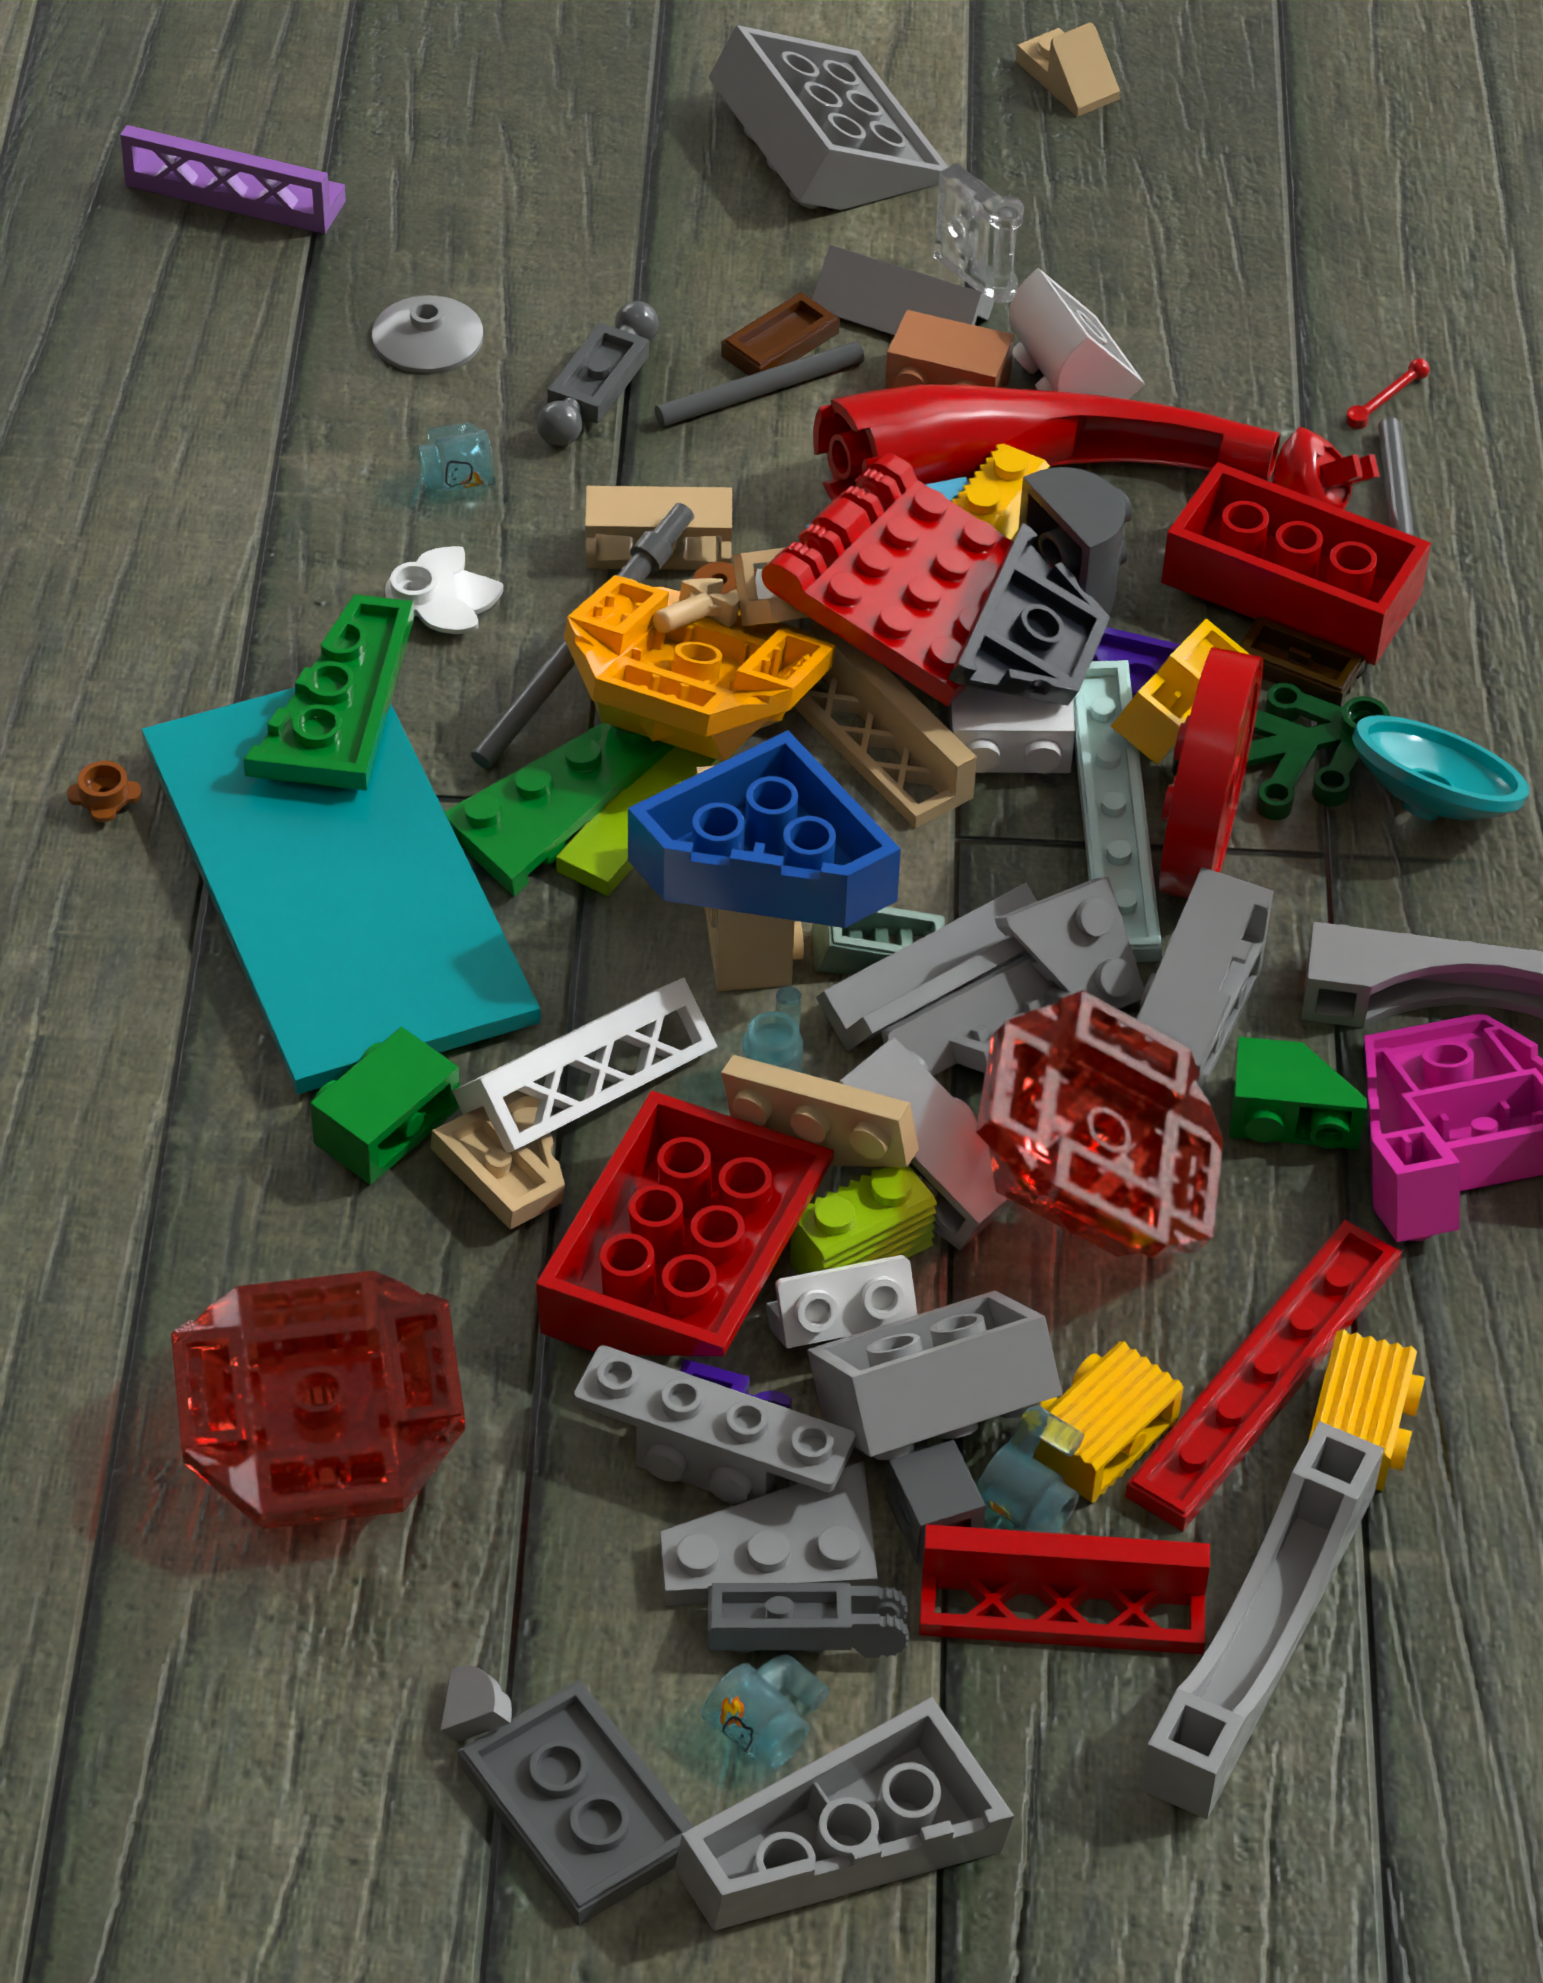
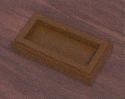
M800 292L721 341V356L748 376L796 361L839 334L840 318Z

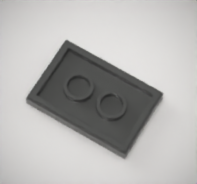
M580 1680L511 1719L510 1724L496 1728L458 1750V1764L578 1925L673 1869L676 1865L682 1833L694 1827Z

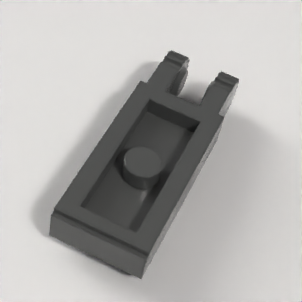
M712 1583V1586H708V1650H732L742 1653L755 1650L823 1652L826 1650H852L853 1647L865 1658H880L881 1655H885L886 1658L890 1655L896 1657L897 1653H903V1649L907 1648V1642H909V1630H907V1624L903 1623V1619L906 1620V1613H908L906 1596H902L901 1590L897 1591L895 1587L887 1588L885 1586V1588L881 1589L879 1586H851L850 1583Z

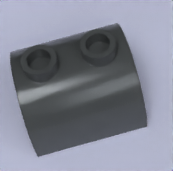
M1048 468L1024 476L1018 529L1022 523L1031 527L1038 535L1031 544L1033 548L1053 567L1062 562L1077 579L1080 588L1086 594L1092 596L1109 615L1115 605L1119 565L1127 561V549L1122 540L1124 523L1132 518V507L1127 495L1121 489L1115 488L1104 478L1077 468Z

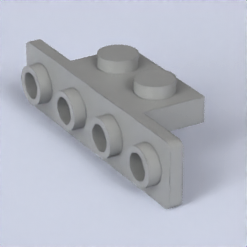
M1027 954L883 1030L882 1039L885 1044L894 1036L907 1050L916 1053L924 1060L932 1076L957 1063L986 1073L989 1076H998L1014 1071L1022 1064V1058L1041 1048H1052L1066 1043L1073 1037V1031L1090 1023L1094 1018L1087 997L1066 992L1060 989L1054 982L1047 981L1031 964L1034 958Z
M604 1345L597 1348L574 1392V1400L577 1406L636 1426V1466L648 1470L659 1479L669 1482L681 1481L712 1492L719 1499L731 1504H741L773 1493L776 1475L824 1492H831L834 1490L855 1446L856 1435L852 1430Z

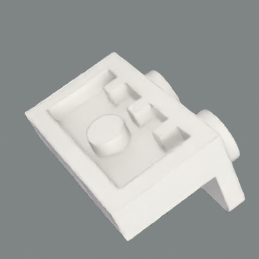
M903 1255L778 1279L775 1283L777 1301L766 1303L769 1328L786 1348L852 1336L918 1315L910 1261Z

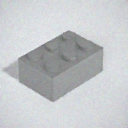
M995 1290L807 1349L823 1421L854 1431L856 1435L854 1447L878 1460L894 1459L907 1455L914 1450L915 1442L938 1436L941 1439H954L969 1435L978 1429L977 1422L999 1415L1003 1418H1020L1031 1415L1041 1409L1042 1401L1063 1395L1045 1316Z

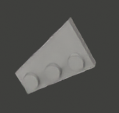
M864 1461L845 1467L834 1490L831 1492H824L799 1483L660 1531L665 1606L708 1604V1586H712V1583H850L851 1586H877V1570Z

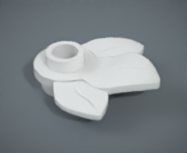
M442 547L421 554L417 562L404 563L395 568L386 583L385 598L413 601L414 616H418L430 629L443 633L464 634L478 629L477 614L490 609L502 595L503 584L488 577L465 571V552L463 547Z

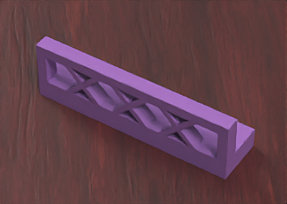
M126 125L120 134L125 183L128 187L326 234L346 202L345 184L328 181V173L129 125Z

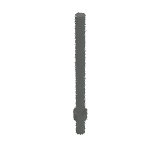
M676 503L654 531H645L630 550L631 559L617 576L642 583L650 572L657 573L673 554L671 546L694 519L692 510L682 503ZM563 640L471 752L472 759L482 768H491L575 665L565 640Z

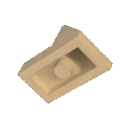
M1087 23L1065 33L1060 28H1057L1017 45L1016 62L1077 117L1119 100L1120 89L1093 23Z

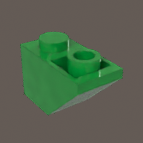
M1238 1036L1231 1077L1229 1137L1252 1139L1258 1142L1274 1141L1316 1145L1328 1149H1359L1367 1109L1366 1097L1303 1042Z

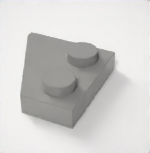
M1109 877L1095 878L994 918L997 928L1005 936L1013 935L1034 958L1031 964L1047 981L1054 982L1060 989L1066 992H1072L1088 998L1094 1019L1142 999L1144 986Z

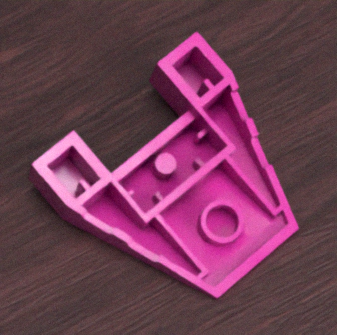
M1485 1013L1364 1035L1373 1210L1396 1242L1406 1240L1423 1241L1436 1234L1459 1230L1460 1191L1543 1175V1059L1538 1056V1044Z

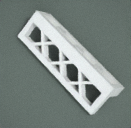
M683 977L452 1090L463 1114L484 1106L505 1152L509 1153L718 1046ZM677 1010L693 1043L682 1050L658 1041L664 1016ZM647 1025L645 1035L635 1031ZM617 1039L641 1048L635 1074L631 1076L608 1067L613 1044ZM597 1050L595 1061L584 1057ZM654 1054L664 1058L652 1064ZM567 1064L591 1074L585 1098L580 1102L557 1092L563 1066ZM546 1075L544 1086L533 1082ZM604 1079L614 1083L613 1085L601 1090ZM516 1090L540 1099L533 1125L519 1132L503 1099L504 1096ZM553 1105L564 1109L550 1116Z

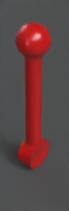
M1421 358L1412 360L1406 373L1363 406L1355 405L1347 410V425L1354 429L1366 427L1369 415L1413 380H1422L1428 376L1430 372L1429 363Z

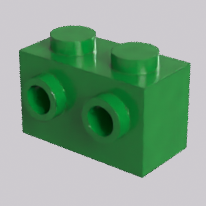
M401 1026L382 1043L377 1042L371 1045L363 1053L359 1062L337 1081H329L320 1088L310 1103L313 1143L371 1185L425 1139L433 1129L440 1126L460 1108L452 1090L460 1087L459 1067Z

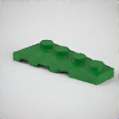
M353 595L320 644L321 654L311 668L305 667L296 680L295 693L285 708L278 707L267 723L268 733L259 746L253 744L245 756V776L367 791L414 620L413 601Z
M601 723L444 812L461 847L515 897L529 884L528 874L542 862L548 866L556 860V856L565 848V841L587 822L591 821L623 789L631 786L675 746L659 740L652 742L649 737Z

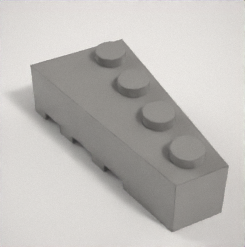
M931 1697L682 1833L675 1872L713 1931L1000 1853L1002 1852L1014 1815L938 1704Z

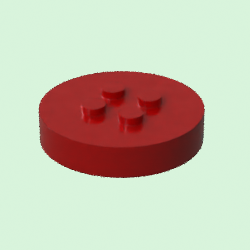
M1212 647L1208 653L1191 713L1187 715L1185 723L1180 724L1176 739L1173 760L1179 761L1173 784L1168 785L1161 815V821L1167 822L1160 867V893L1188 899L1201 867L1219 873L1222 872L1252 742L1262 682L1263 657Z

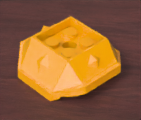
M614 575L567 616L564 640L603 723L649 737L652 742L659 740L724 762L758 729L782 721L785 712L789 711L833 665L835 644L826 640L816 639L806 631L780 622L742 626L740 610L736 622L731 627L705 617L668 633H661L653 625V615L657 610L679 602L680 591L665 587H651L638 583L633 579Z

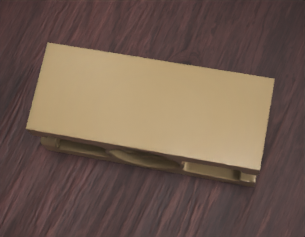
M587 486L585 517L586 568L622 569L632 557L630 550L645 531H654L676 503H682L689 507L694 514V519L671 546L673 554L661 569L698 570L703 565L711 562L731 563L732 488Z

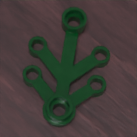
M1278 683L1270 687L1267 692L1265 712L1257 709L1253 733L1266 738L1251 742L1247 767L1279 759L1282 760L1272 778L1264 781L1259 786L1256 801L1258 813L1270 820H1282L1288 817L1293 808L1294 789L1317 750L1338 746L1329 766L1322 767L1315 773L1312 796L1319 804L1328 807H1336L1345 803L1351 783L1350 775L1360 760L1352 739L1357 723L1368 716H1390L1387 706L1378 699L1360 696L1348 700L1343 707L1304 694L1298 687L1289 683ZM1302 716L1322 725L1308 728L1293 721ZM1176 760L1172 762L1174 776L1177 775L1179 761ZM1325 785H1334L1337 788H1331ZM1269 798H1277V799H1280V800H1282V801H1273V800H1270Z

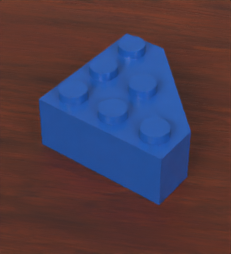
M789 730L628 808V861L663 901L846 928L897 902L901 848Z

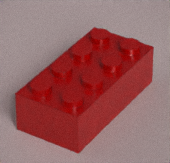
M1217 462L1167 532L1161 583L1256 619L1257 616L1363 655L1366 657L1365 662L1376 665L1422 594L1431 542Z

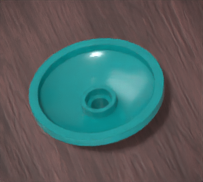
M1376 715L1361 719L1353 733V743L1365 766L1383 788L1404 801L1403 807L1405 810L1419 818L1434 821L1440 816L1467 821L1501 817L1522 808L1528 797L1529 786L1524 777L1515 768L1480 745L1444 729L1406 718Z

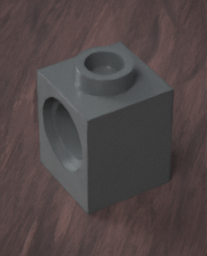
M954 1440L934 1446H915L914 1450L909 1454L889 1459L886 1500L917 1565L923 1563L926 1524L984 1528L986 1505Z

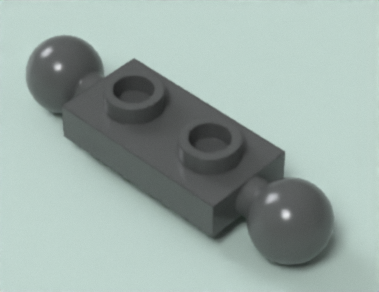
M643 301L628 302L617 312L615 328L602 323L596 326L547 389L548 404L542 408L537 418V429L543 440L554 446H566L574 442L580 435L582 418L597 424L600 422L649 358V342L656 336L659 329V318L651 305Z

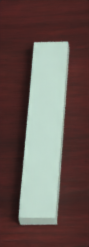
M1128 660L1092 661L1081 688L1073 699L1074 745L1089 881L1095 878L1109 877L1135 961L1159 962L1161 961L1162 944L1139 750L1110 727L1132 700Z

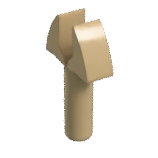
M700 578L684 580L681 584L679 602L657 610L653 615V625L657 631L668 633L707 617L727 627H731L736 622L739 613L740 600L738 599L737 589L727 594H721L723 579Z

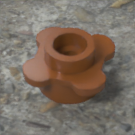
M96 761L85 766L78 775V783L72 784L67 790L68 801L72 805H81L89 810L92 819L97 822L112 821L126 804L136 803L142 796L139 783L128 781L125 769L112 761Z

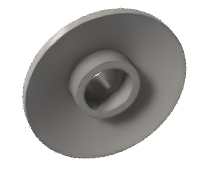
M432 295L416 296L398 301L380 313L373 325L372 340L378 355L391 366L411 373L436 374L461 367L479 352L483 343V326L478 315L470 307L457 300Z

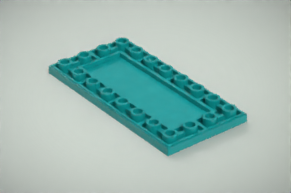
M295 687L142 728L143 744L296 1094L321 1088L332 1080L337 1081L359 1062L363 1053L371 1045L377 1042L382 1043L401 1026L440 1053L541 1023L540 1006L392 704H390L367 791L245 776V756L253 744L257 746L261 744L268 733L267 723L278 707L285 708L295 693Z

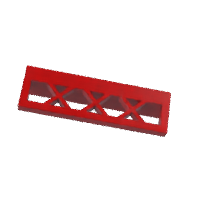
M926 1524L919 1635L1203 1655L1205 1647V1593L1210 1571V1544ZM936 1588L966 1590L979 1604L965 1615L935 1613ZM1017 1594L1036 1595L1050 1609L1037 1619L1017 1618L1004 1604ZM1088 1599L1107 1600L1121 1614L1108 1624L1089 1623L1075 1609ZM1159 1603L1189 1605V1630L1160 1628L1146 1613Z

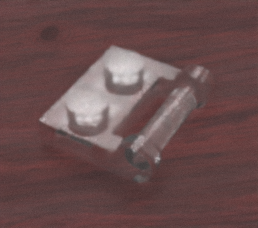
M957 163L940 171L934 258L977 291L994 298V302L1008 303L1012 301L1018 289V278L1013 271L1017 228L1022 225L1024 217L1023 203L1015 197H1001L983 181L974 177ZM990 225L995 227L992 267L988 264Z

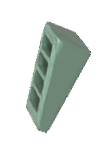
M885 907L846 928L813 923L811 932L815 972L828 974H856L912 944L913 935H921L923 938L945 926V917ZM862 936H870V940H865ZM889 936H896V944L889 943Z

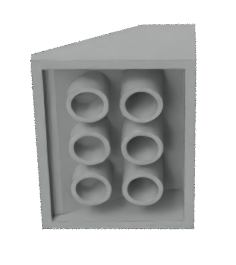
M736 25L708 77L721 94L722 103L734 112L744 126V133L756 142L764 153L768 166L777 172L788 186L790 196L804 207L816 209L818 206L843 210L948 182L953 174L858 50Z

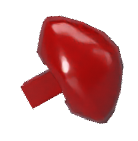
M1298 427L1284 442L1272 473V483L1345 510L1349 503L1353 486L1380 476L1375 454H1369L1359 458L1358 454L1343 457L1325 438L1304 427Z

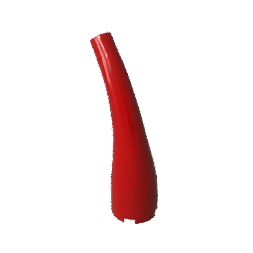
M941 384L903 386L832 399L830 405L818 408L813 426L814 455L826 453L833 480L822 483L832 501L851 485L856 487L855 480L861 474L863 475L866 468L883 453H892L909 463L914 470L917 480L925 485L966 477L969 482V478H974V472L979 471L980 465L985 464V458H990L991 451H996V445L1006 444L1044 459L1049 466L1094 462H1143L1211 471L1215 464L1219 462L1269 481L1276 462L1281 437L1279 432L1231 421L1207 413L1158 403L1071 392Z

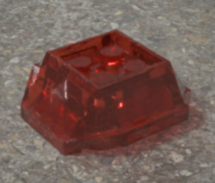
M1084 990L1064 997L1056 1004L1032 1010L1006 1021L991 1035L976 1133L989 1147L996 1193L1068 1230L1070 1234H1075L1117 1257L1142 1253L1151 1259L1199 1251L1213 1239L1224 1140L1212 1107L1195 1081L1200 1074L1191 1049Z
M374 1270L236 1286L212 1303L194 1322L188 1320L171 1332L183 1463L261 1529L404 1512L465 1431V1413L449 1301L428 1292L422 1295L403 1282Z

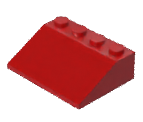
M651 1090L536 1282L540 1333L596 1352L598 1347L604 1345L631 1355L724 1356L834 1159V1150Z

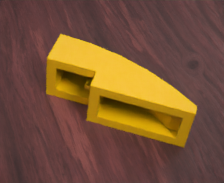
M1205 619L1168 657L1157 673L1136 693L1110 726L1157 765L1174 748L1180 724L1185 723L1187 715L1191 713L1198 683L1210 649L1215 647L1249 654L1208 619Z

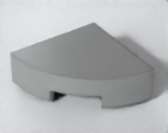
M459 1666L451 1669L440 1731L456 1742H460L511 1723V1700L507 1694L502 1692L500 1685L493 1677L474 1666Z

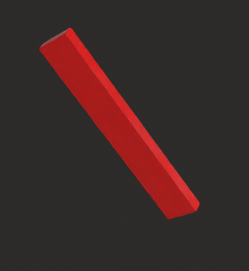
M1344 1220L1127 1482L1125 1497L1183 1532L1332 1349L1336 1331L1347 1330L1397 1269L1402 1251Z

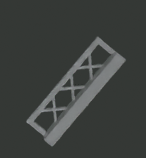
M1025 882L831 986L816 996L818 1003L846 1051L849 1052L882 1034L883 1030L1029 954L1013 935L1005 936L997 928L994 919L1037 902L1028 884Z

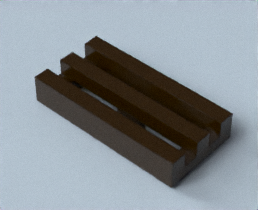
M1257 616L1239 644L1250 655L1263 657L1262 679L1275 684H1292L1298 687L1304 694L1340 707L1345 702L1346 693L1350 694L1354 688L1356 678L1359 679L1364 672L1366 657L1260 616Z

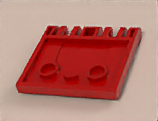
M883 453L866 468L863 475L861 474L855 480L856 487L851 485L845 492L843 491L812 520L806 530L804 529L797 536L799 543L792 542L763 568L761 574L762 581L770 592L948 707L967 687V685L954 683L948 677L1011 539L995 530L989 523L979 520L957 506L939 491L931 489L918 481L909 463L892 453Z

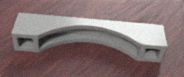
M1313 923L1306 963L1301 1020L1365 1028L1393 1015L1420 1008L1449 1005L1497 1007L1530 1014L1543 1019L1542 951L1420 936L1411 933L1359 928L1343 924Z
M1319 1421L1290 1476L1264 1541L1230 1611L1197 1666L1177 1688L1148 1743L1140 1790L1206 1820L1209 1818L1374 1496L1384 1452L1383 1447Z

